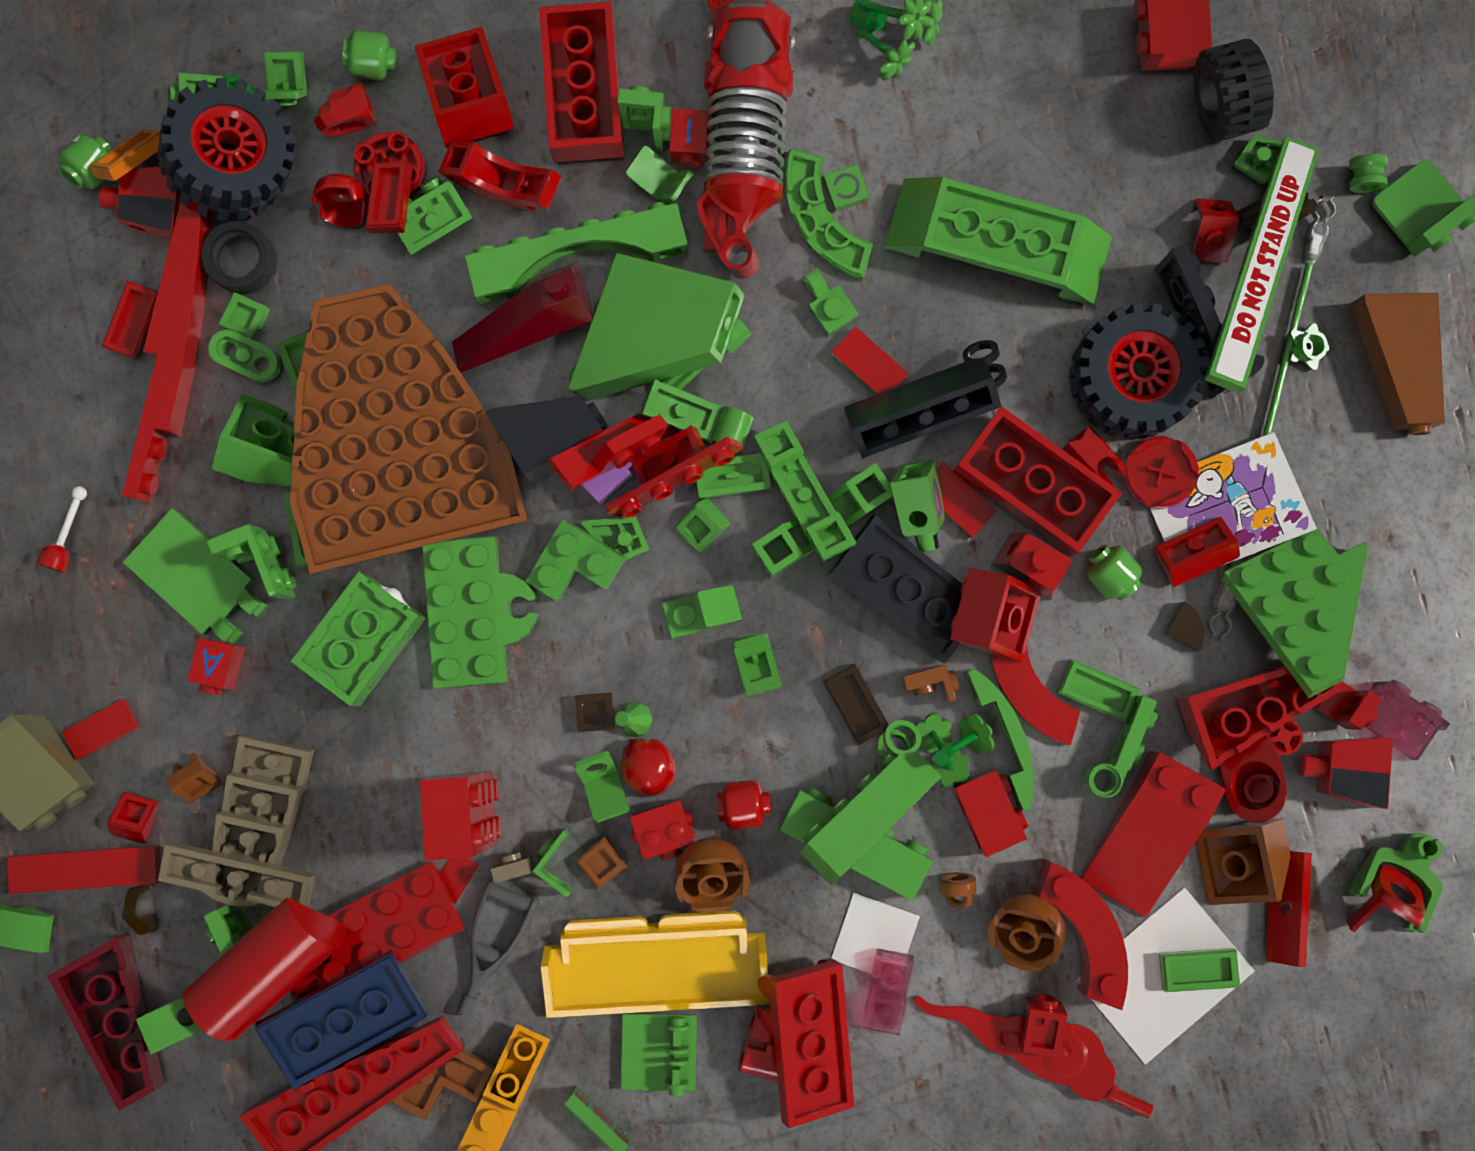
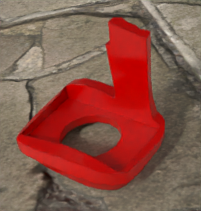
M1388 865L1379 866L1371 884L1373 895L1346 920L1349 929L1355 933L1383 905L1415 927H1418L1424 923L1423 917L1426 914L1421 889L1414 879L1400 870ZM1390 884H1396L1403 888L1410 895L1411 904L1400 900L1392 891Z

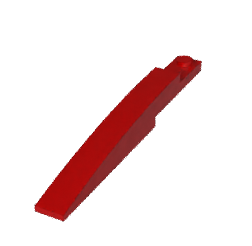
M194 201L188 207L180 202L143 349L145 353L154 357L156 361L122 496L148 504L150 503L151 496L155 495L158 489L159 477L157 470L159 462L165 458L167 452L166 434L181 437L203 324L208 274L203 268L201 250L204 240L209 232L212 231L213 210L209 209L207 216H202L197 213L198 204Z

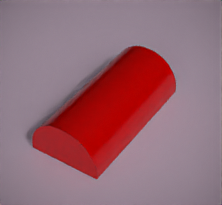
M286 897L182 992L183 1002L188 1014L195 1024L211 1037L227 1042L238 1039L345 942L347 937L345 924Z

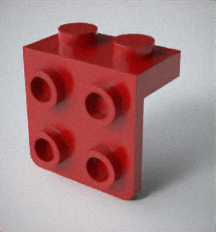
M1209 0L1134 1V19L1138 21L1136 54L1140 55V71L1195 69L1199 53L1204 49L1212 48Z

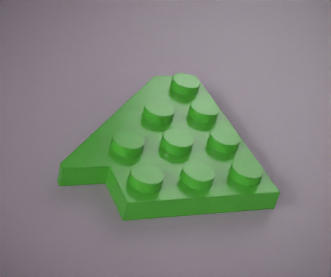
M1318 528L1292 538L1224 572L1222 576V581L1308 698L1340 683L1345 676L1368 548L1367 544L1363 542L1338 555Z

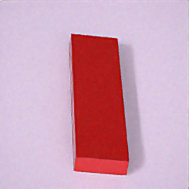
M159 845L7 857L9 894L161 882L158 881L160 872Z

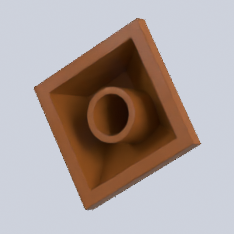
M1283 818L1271 819L1263 823L1247 821L1203 830L1197 839V846L1209 905L1278 902L1281 900L1291 857Z

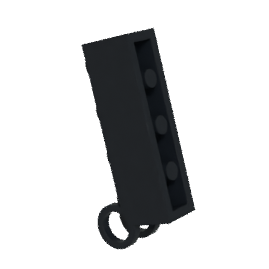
M992 340L977 341L963 351V363L845 406L844 410L861 457H868L1002 407L996 388L1006 381L1007 373L1003 365L993 363L1000 355L998 344ZM979 350H992L982 358H970L972 354ZM993 372L999 373L995 379L991 375Z

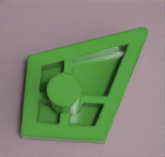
M1254 134L1233 166L1261 185H1264L1270 179L1282 141Z
M636 516L630 518L584 520L581 522L590 535L627 557L625 561L650 551Z

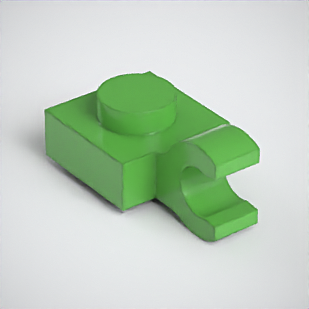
M817 268L804 276L803 282L816 299L808 305V308L827 336H830L858 317V312L840 285L829 290Z

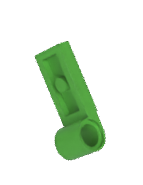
M655 379L650 383L639 414L649 419L660 414L671 428L682 431L689 426L697 428L701 439L715 444L725 437H730L741 442L743 448L754 419L752 415L731 407L719 406Z
M1144 695L1137 696L1128 720L1124 722L1109 763H1092L1084 769L1081 780L1083 787L1088 793L1108 798L1120 791L1128 770H1131L1132 765L1136 766L1142 758L1144 752V745L1141 744L1146 730H1152L1158 716V711L1154 710L1157 704L1156 700ZM1104 769L1109 774L1110 782L1105 789L1098 790L1094 784V776L1098 771Z

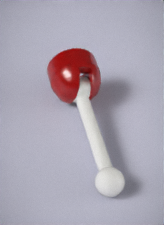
M77 486L73 488V500L56 544L45 546L41 550L36 564L58 572H66L70 555L63 545L80 501L84 500L87 496V491L84 487Z

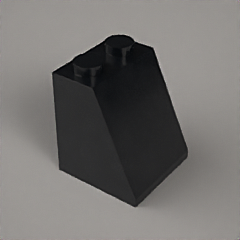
M582 396L497 407L485 412L523 474L533 485L556 472L548 462L551 457L603 432L608 427L595 403L591 402L587 405Z

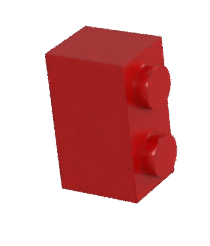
M989 769L969 778L965 783H958L951 787L981 855L989 857L1027 840L1024 830L1028 828L1027 821L1019 807L1014 809L1008 796L1013 794V791L1004 773L998 775L997 770Z

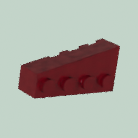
M129 934L110 940L47 976L118 1111L164 1085L157 1052L152 1055L150 1054L136 1021L137 1018L148 1012Z

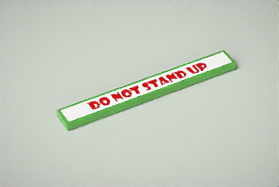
M1288 136L1281 142L1205 377L1206 381L1241 394L1246 388L1320 151L1316 147Z

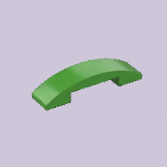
M787 420L755 435L754 440L778 489L803 533L822 561L855 546L856 541L839 511L836 512L805 459L804 450Z
M967 670L963 673L976 706L992 704L1017 766V770L1005 774L1012 788V795L1017 808L1019 807L1022 811L1031 809L1034 791V771L1029 744L1022 725L1012 706L1000 690L978 670Z

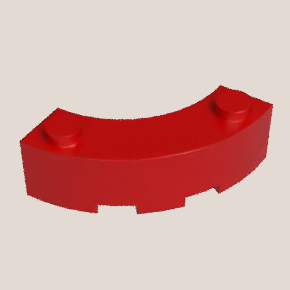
M1044 859L1032 894L1038 895L1039 898L1047 900L1057 907L1071 924L1077 935L1082 960L1078 991L1087 998L1122 1010L1128 986V960L1123 936L1116 919L1100 895L1089 884L1066 868Z

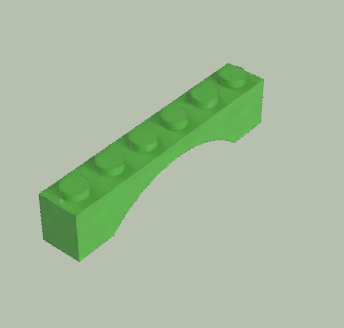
M658 202L650 205L646 211L634 213L632 210H626L616 213L613 219L601 222L598 219H589L579 223L577 228L569 230L553 228L543 233L544 236L533 239L527 236L511 239L508 242L509 245L495 248L493 245L480 246L473 250L474 253L465 255L475 298L482 306L514 297L542 269L559 259L576 253L594 250H613L638 255L651 262H659L687 255L689 252L677 203L669 205L668 202Z

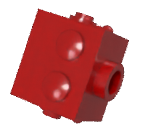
M681 799L630 816L633 825L630 832L633 842L639 845V853L643 856L644 860L660 855L661 861L674 858L682 853L681 847L690 845L695 841L694 837L696 834L691 828V823L694 821L691 812L684 809Z

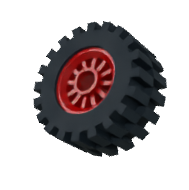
M216 78L215 87L209 88L206 79L196 82L194 94L187 86L179 92L178 102L174 99L171 100L161 123L158 157H160L159 168L161 175H167V187L171 193L178 189L181 190L179 201L188 207L194 201L198 204L197 213L205 217L209 209L218 211L216 220L227 221L228 214L235 213L237 221L247 220L250 209L258 216L265 212L267 202L273 206L278 201L281 191L284 192L291 172L296 142L295 134L289 135L291 123L288 116L279 119L281 106L275 100L267 105L264 102L266 93L259 88L255 90L254 94L246 92L247 83L237 80L235 88L227 87V78ZM227 142L232 144L236 149L228 151L223 149L219 144Z
M1143 302L1133 303L1127 310H1124V307L1121 306L1114 309L1107 317L1103 316L1080 341L1081 344L1076 348L1072 357L1075 363L1069 370V378H1075V383L1070 389L1072 397L1080 395L1082 402L1077 407L1081 414L1089 411L1094 416L1089 421L1094 427L1097 428L1101 424L1106 425L1108 428L1105 433L1113 437L1121 432L1125 433L1124 439L1134 440L1140 435H1143L1145 439L1153 437L1161 431H1166L1192 412L1191 408L1199 404L1203 397V394L1199 392L1208 385V381L1205 380L1206 375H1202V371L1209 367V356L1200 357L1199 351L1206 345L1202 337L1193 341L1190 333L1196 327L1190 321L1182 327L1176 322L1181 314L1173 309L1165 316L1161 314L1163 305L1153 303L1147 310H1143ZM1148 347L1153 349L1150 354L1147 353ZM1157 353L1160 355L1161 359L1156 360L1155 356ZM1139 362L1146 366L1148 370L1147 378L1138 377L1134 373L1133 363ZM1165 364V369L1159 368V366ZM1115 371L1122 372L1123 374L1116 376ZM1125 380L1126 384L1122 387L1119 382ZM1131 386L1134 387L1133 393L1128 391Z

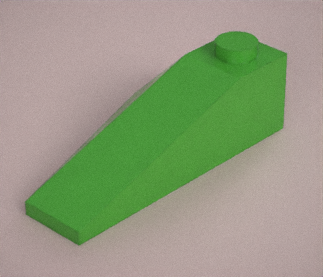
M242 394L219 437L212 469L246 482L291 486L294 423L286 419L288 413L277 406Z

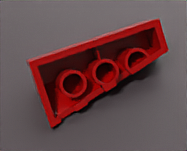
M1281 665L1178 697L1177 701L1188 734L1209 769L1213 770L1226 759L1252 746V743L1260 738L1273 733L1299 714L1307 712L1338 693L1343 687L1340 682L1308 698L1286 666Z

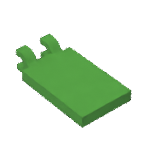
M171 508L123 563L201 634L207 635L212 630L223 642L229 641L234 644L243 632L231 623L226 616L237 604L249 615L254 614L255 616H259L268 605L249 590L256 580L235 561L212 555L207 543L209 538L177 509Z

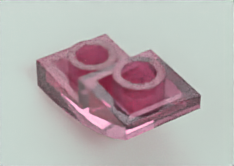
M877 948L866 1001L863 1029L900 1035L907 1004L906 995L914 964L913 955Z

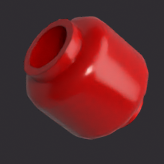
M757 780L727 782L723 787V791L717 792L719 822L725 821L726 826L730 830L759 828L764 822V814H771L769 791L762 792L761 785Z

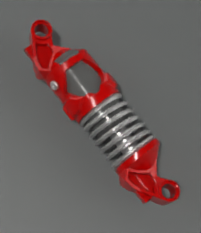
M707 0L712 17V25H708L706 34L707 40H711V58L705 62L704 88L709 95L708 105L710 108L708 109V115L712 118L707 123V128L711 131L707 135V142L711 146L706 149V155L711 159L705 163L706 169L710 172L704 176V192L696 202L699 218L704 226L703 250L705 253H718L731 275L739 279H746L754 275L759 266L758 256L746 238V232L762 214L782 201L783 182L781 180L784 173L780 168L784 166V159L781 155L785 149V146L782 144V141L785 139V132L782 128L786 125V119L783 115L786 113L787 99L793 93L794 71L791 69L789 62V51L794 49L795 37L790 36L791 18L771 0ZM720 136L724 141L717 142L714 140V137ZM720 149L731 152V154L719 156L714 154L713 151ZM759 152L769 154L766 157L759 158ZM777 159V165L772 163L771 161ZM722 163L730 165V168L718 169L712 165ZM759 165L765 166L768 169L759 170ZM737 253H748L744 263L740 265L732 264L733 257Z

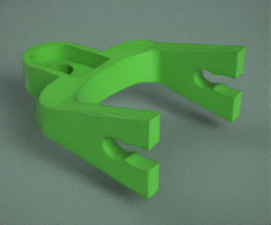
M1413 833L1404 837L1398 850L1387 847L1372 849L1345 893L1350 896L1359 895L1360 897H1366L1379 865L1382 862L1394 865L1412 876L1424 891L1423 900L1426 914L1423 917L1424 923L1415 927L1407 921L1403 928L1409 932L1425 933L1443 890L1440 879L1428 869L1432 860L1439 858L1442 853L1441 842L1438 839L1433 840L1434 836L1424 833Z

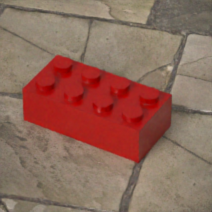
M612 2L539 7L548 146L553 162L625 157L623 125L618 106L620 84Z
M1000 407L953 470L966 482L1070 557L1082 550L1122 494L1121 491L1004 407Z
M492 771L447 774L420 780L424 861L471 858L497 845L496 838L502 837V822L500 816H495L494 801H499L500 788L498 779H493Z

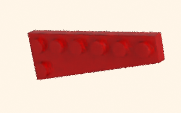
M440 1016L341 1063L295 1089L290 1087L248 1107L239 1118L265 1151H320L462 1052L465 1045L445 1018Z

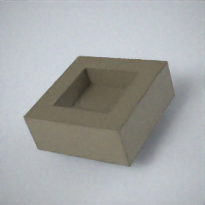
M516 852L499 858L500 865L491 868L494 884L530 874L535 869L532 855L522 858L521 853Z

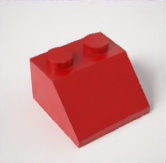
M970 567L968 576L962 584V597L958 612L952 620L950 639L967 647L1023 662L1041 591L1010 575Z

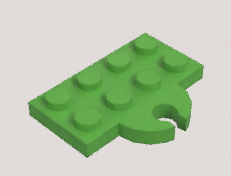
M495 536L447 540L423 546L433 689L509 682L506 646L520 642L529 635L539 616V613L529 612L523 618H516L511 613V603L519 597H523L528 601L538 600L535 592L527 582L513 574L500 573L498 540Z

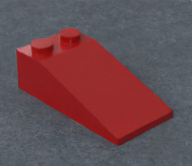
M1149 751L1085 868L1081 879L1096 890L1147 917L1209 823L1226 789L1161 752Z

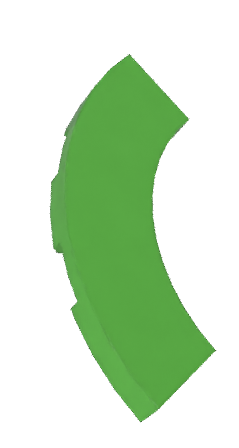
M789 148L785 169V192L792 219L799 233L808 246L823 261L836 270L863 281L873 243L856 237L831 215L825 203L821 185L823 157Z

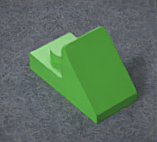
M733 585L698 591L695 595L662 603L671 639L742 621Z

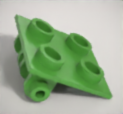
M623 1013L621 1090L669 1091L670 1096H683L684 1091H696L697 1015Z

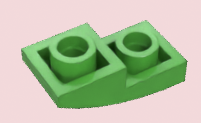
M0 903V946L30 952H49L54 915L29 906L12 908Z

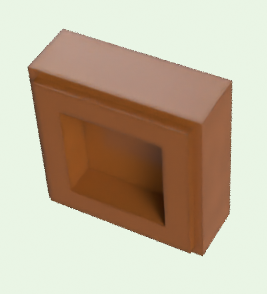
M606 836L576 860L598 890L628 866Z

